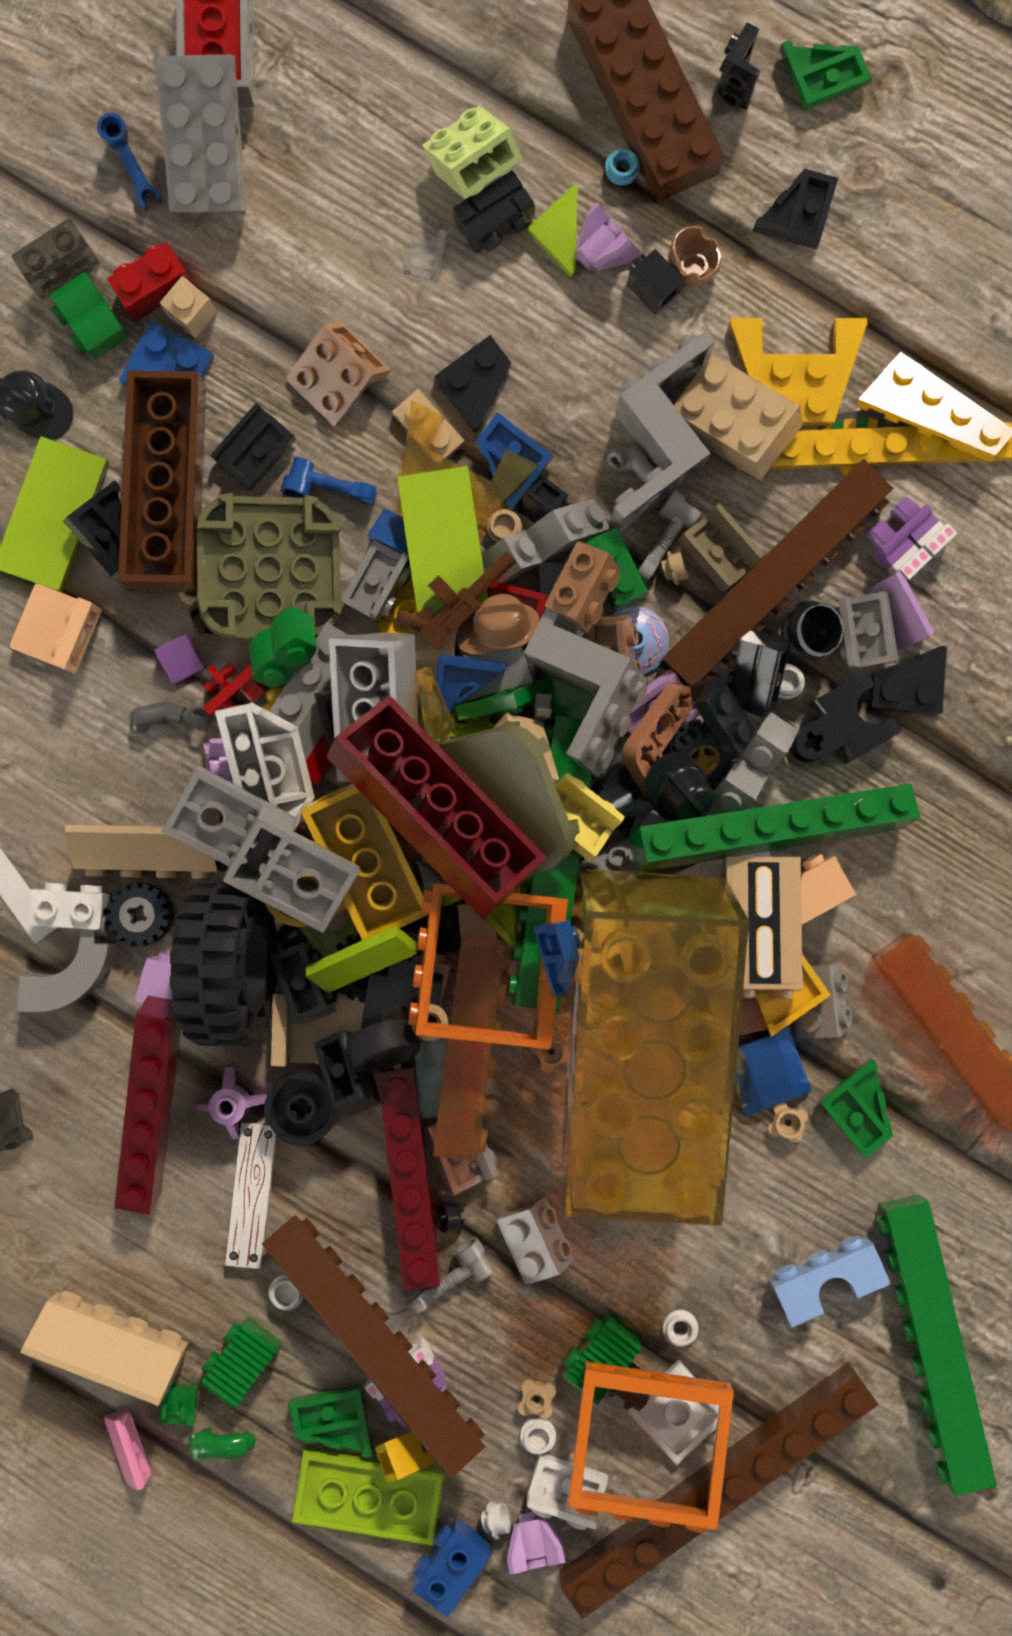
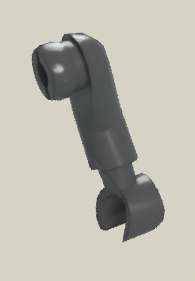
M159 702L132 710L129 716L131 720L130 729L135 733H145L149 730L151 723L168 720L179 724L181 722L189 723L190 726L197 730L207 731L209 714L202 707H193L190 711H187V708L183 706Z

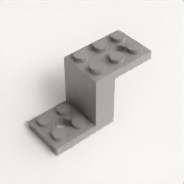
M707 330L698 337L695 334L688 336L678 345V352L670 358L663 355L649 367L650 373L641 379L637 376L632 378L620 389L622 393L618 399L615 416L656 469L644 478L645 484L637 491L629 488L615 500L617 505L612 509L613 514L610 524L613 528H617L619 533L670 496L674 490H678L702 472L710 455V452L666 396L667 393L701 369L708 361L715 340Z
M546 608L524 654L545 675L595 696L566 754L583 770L599 777L602 769H607L613 759V747L618 737H622L628 730L631 720L630 714L635 704H639L646 694L647 679L631 658L582 638L584 632L575 629L564 616Z

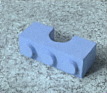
M860 1236L849 1237L840 1243L841 1247L830 1252L827 1250L817 1251L807 1258V1262L796 1267L794 1264L783 1266L775 1271V1276L768 1278L791 1328L824 1314L819 1300V1291L821 1286L829 1279H845L850 1290L858 1299L891 1284L874 1244L866 1236L862 1238Z

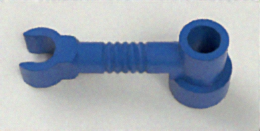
M115 113L104 114L97 123L98 133L103 142L116 150L137 189V200L140 206L147 211L143 199L149 193L154 194L161 204L162 199L157 188L149 184L128 145V128L124 120Z
M300 457L294 458L289 475L284 476L280 489L283 494L291 498H304V495H309L311 487L315 486L326 490L329 489V491L336 493L339 492L367 505H374L377 492H375L376 487L371 484L349 482L312 471L314 464Z

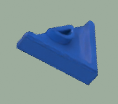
M440 654L438 656L431 721L437 722L499 674L503 673L507 663Z

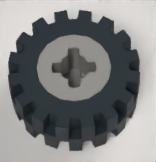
M140 882L125 885L119 888L118 892H114L111 896V902L107 903L108 915H105V919L109 921V931L116 935L115 938L118 941H123L129 946H147L161 940L172 927L170 925L171 921L174 920V914H172L174 906L169 901L168 894L160 890V887Z

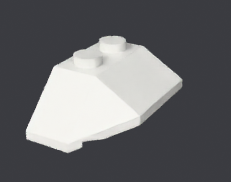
M254 703L216 710L215 714L233 784L297 817L295 830L303 818L300 812L302 806L312 802L314 799V792L298 727Z

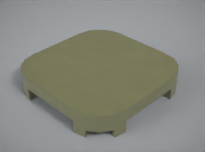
M233 493L219 495L218 498L208 503L201 514H199L196 530L197 605L200 618L206 627L222 638L252 640L259 632L270 628L273 619L281 611L292 606L313 617L316 638L326 622L334 625L340 616L343 602L341 601L339 533L341 528L338 517L336 518L330 508L320 502L318 497L304 495V498L233 496Z
M507 721L500 727L450 739L449 736L437 743L547 857L536 872L551 869L570 855L574 847L575 837L580 833L578 819L568 820L543 755L551 749L544 736L538 739L529 730L520 727V721Z

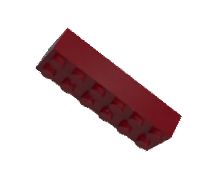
M390 695L335 736L327 758L483 920L532 877L547 859L539 848Z

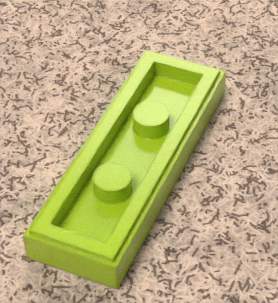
M393 926L307 965L306 977L324 991L330 993L418 954L417 942L400 928Z

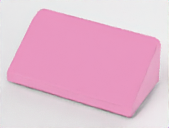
M127 1407L106 1415L104 1421L126 1484L136 1490H141L152 1473L131 1411Z

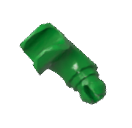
M208 1427L202 1429L201 1432L189 1435V1453L194 1459L241 1458L247 1451L252 1450L256 1444L254 1434L249 1431L242 1434L218 1435L212 1433V1428Z

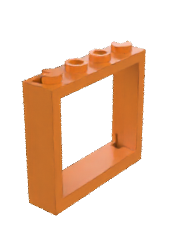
M433 883L431 891L424 890L422 912L428 913L427 927H420L417 950H424L422 965H415L413 987L419 988L418 1002L410 1003L408 1025H415L414 1033L416 1035L551 1050L557 996H552L542 957L533 1034L427 1022L442 897L462 898L450 885ZM513 893L503 902L504 904L546 908V923L566 920L568 899Z
M586 1361L568 1507H573L576 1512L584 1515H596L597 1511L611 1513L613 1518L621 1521H632L634 1517L649 1519L648 1522L659 1527H669L671 1523L686 1525V1529L697 1533H705L708 1529L717 1530L734 1395L731 1383ZM595 1387L719 1405L706 1509L582 1490Z

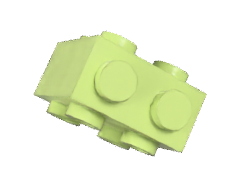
M480 105L465 111L459 120L447 128L436 131L431 136V139L422 145L436 175L464 199L480 193L485 185L498 176L510 172L513 166L523 159L510 128Z

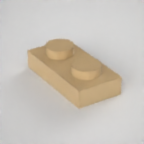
M419 389L392 411L396 420L438 467L465 444L464 439Z

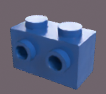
M455 1517L449 1527L446 1524L441 1527L433 1541L435 1547L428 1556L423 1554L412 1570L414 1575L412 1591L447 1617L491 1557V1542L458 1517Z

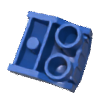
M789 1025L772 1037L768 1033L765 1036L761 1035L760 1038L753 1041H745V1044L721 1050L731 1082L745 1116L771 1108L811 1091L810 1083L796 1050Z

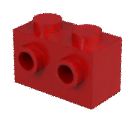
M167 241L162 245L149 247L141 258L131 264L125 263L114 270L113 275L107 278L135 323L162 307L160 305L161 300L182 276L192 283Z

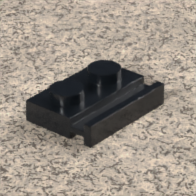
M255 403L210 456L251 492L294 443L296 437L274 417L264 411L260 405Z

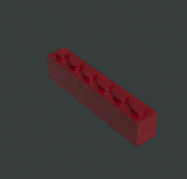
M148 995L135 1016L115 1209L150 1215L162 1191L181 1029L176 1022L177 1017L173 1011L171 999Z
M416 1063L402 1065L401 1069L390 1067L377 1072L404 1290L440 1286L442 1276Z

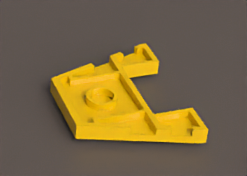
M731 318L729 329L731 335L734 336L738 347L737 353L741 364L744 365L746 374L800 405L802 426H832L835 422L867 326V318H836L834 320L833 354H763L762 318Z

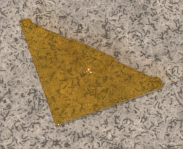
M427 666L417 670L416 677L424 729L438 745L455 728V724L433 672Z

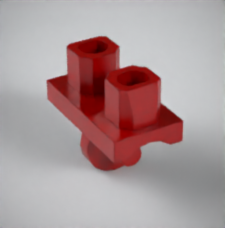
M229 662L219 671L211 664L207 670L213 677L204 687L210 694L220 685L223 689L202 708L209 715L215 714L216 710L235 707L236 705L230 698L239 690L252 703H255L267 690L263 684L252 680L251 665L229 682L227 678L236 671L235 667Z

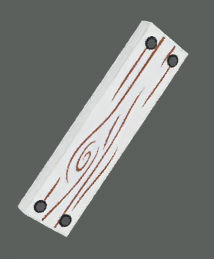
M241 1122L225 1261L226 1266L261 1269L263 1265L264 1248L261 1243L266 1238L277 1140L276 1134L268 1123Z

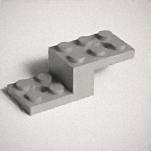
M197 765L161 831L227 865L228 868L223 882L324 933L360 871V866L294 832L297 817ZM207 808H216L221 811L223 821L219 824H210L204 819L203 811ZM307 874L313 875L317 878L319 886L311 891L304 890L298 884L299 877Z

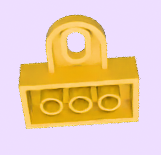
M349 784L302 806L300 812L315 843L360 866L358 875L335 914L347 909L362 940L393 926L401 928L428 915V913L422 912L424 892L392 824L353 784ZM307 874V875L301 876V877H306V876H307V877L313 878V879L316 881V883H317V887L319 886V882H318L317 878L314 877L313 875ZM265 903L269 912L280 922L295 927L308 926Z

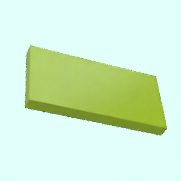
M40 436L0 546L1 572L35 584L44 585L61 593L63 592L80 545L78 538L64 524L63 520L99 493L109 465L107 459Z
M468 466L397 477L417 614L425 606H430L434 615L445 605L427 586L437 575L457 593L462 587L468 589L484 573ZM487 591L477 599L481 605L488 599Z
M305 1447L291 1523L433 1546L445 1472L443 1469L426 1467L404 1478L387 1483L377 1458H366L358 1455Z

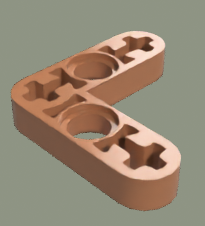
M669 684L662 690L626 740L622 751L624 764L647 802L653 804V810L659 813L662 812L651 800L645 789V778L649 768L657 759L663 756L662 752L693 708L694 694L690 687L684 685ZM659 719H661L660 731H659V733L657 734V733H656L657 723H658Z

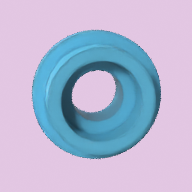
M618 149L608 156L605 172L608 179L614 184H631L639 175L640 162L631 150ZM625 165L628 171L622 173L617 171L616 167Z

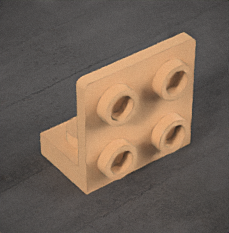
M37 583L33 587L13 635L10 648L76 674L102 609L92 602L79 597L78 599Z

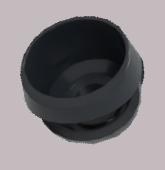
M814 600L798 603L787 614L781 625L782 638L791 642L789 651L800 658L819 660L833 652L839 646L844 632L843 622L837 611L825 603Z

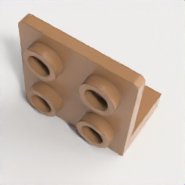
M336 322L322 325L287 375L286 380L332 426L340 424L368 384L384 381L391 369L346 324Z

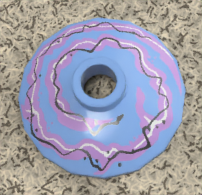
M640 606L625 607L614 612L611 616L631 615L632 625H636L638 634L642 638L641 644L634 646L635 660L640 661L641 672L644 675L655 670L659 666L660 660L667 654L669 648L668 630L663 620L653 611Z

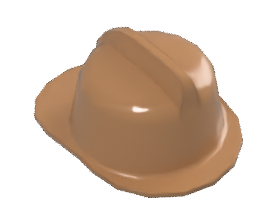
M509 594L491 596L460 625L456 635L457 645L464 653L472 656L523 647L529 643L540 621L538 613L532 607L521 603L516 597Z

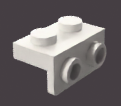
M45 882V889H31L28 924L31 926L99 930L102 928L103 908H106L107 903L111 902L113 894L102 893V886L80 885V891H67V884Z
M539 1454L526 1493L527 1507L534 1514L543 1518L555 1516L564 1519L568 1525L576 1529L585 1530L586 1527L596 1529L598 1525L597 1514L584 1515L576 1512L575 1508L568 1507L573 1463L547 1454ZM585 1467L582 1490L604 1493L608 1483V1474Z

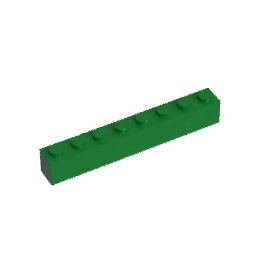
M555 715L551 719L550 724L545 723L544 729L559 780L565 773H569L574 778L583 781L587 788H590L591 774L583 770L566 754L583 719ZM573 849L570 855L557 866L546 871L534 873L522 885V888H527L528 895L568 899L566 920L570 921V925L580 854ZM521 905L518 907L517 924L522 925L521 938L516 939V944L512 949V960L517 961L516 974L509 975L507 985V997H512L511 1004L514 1006L536 1009L541 953L533 927L546 923V908ZM561 995L557 996L556 1012H559Z
M904 784L640 826L629 837L636 873L725 859L726 857H737L900 830L921 817L912 784Z
M920 1194L879 1203L881 1215L876 1216L877 1225L881 1236L887 1237L889 1250L885 1251V1258L890 1272H895L898 1285L893 1286V1292L899 1308L903 1307L906 1320L901 1321L902 1330L907 1343L912 1342L914 1355L910 1356V1363L915 1377L920 1378L923 1391L918 1392L923 1412L925 1414L929 1413L931 1426L927 1427V1434L932 1448L938 1451L940 1461L935 1462V1468L939 1481L942 1485L946 1484L954 1496L997 1487L930 1203Z

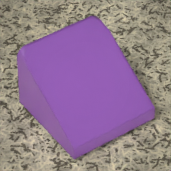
M186 635L180 636L154 650L173 685L205 670L191 639Z

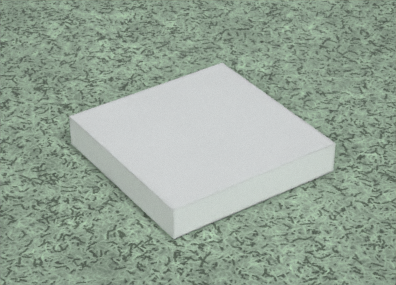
M677 1360L665 1372L667 1374L694 1377L680 1360ZM650 1395L647 1404L640 1411L633 1407L627 1409V1411L667 1456L678 1465L716 1429L719 1405Z

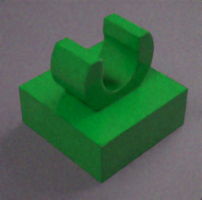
M173 1383L159 1405L157 1423L194 1426L199 1386Z

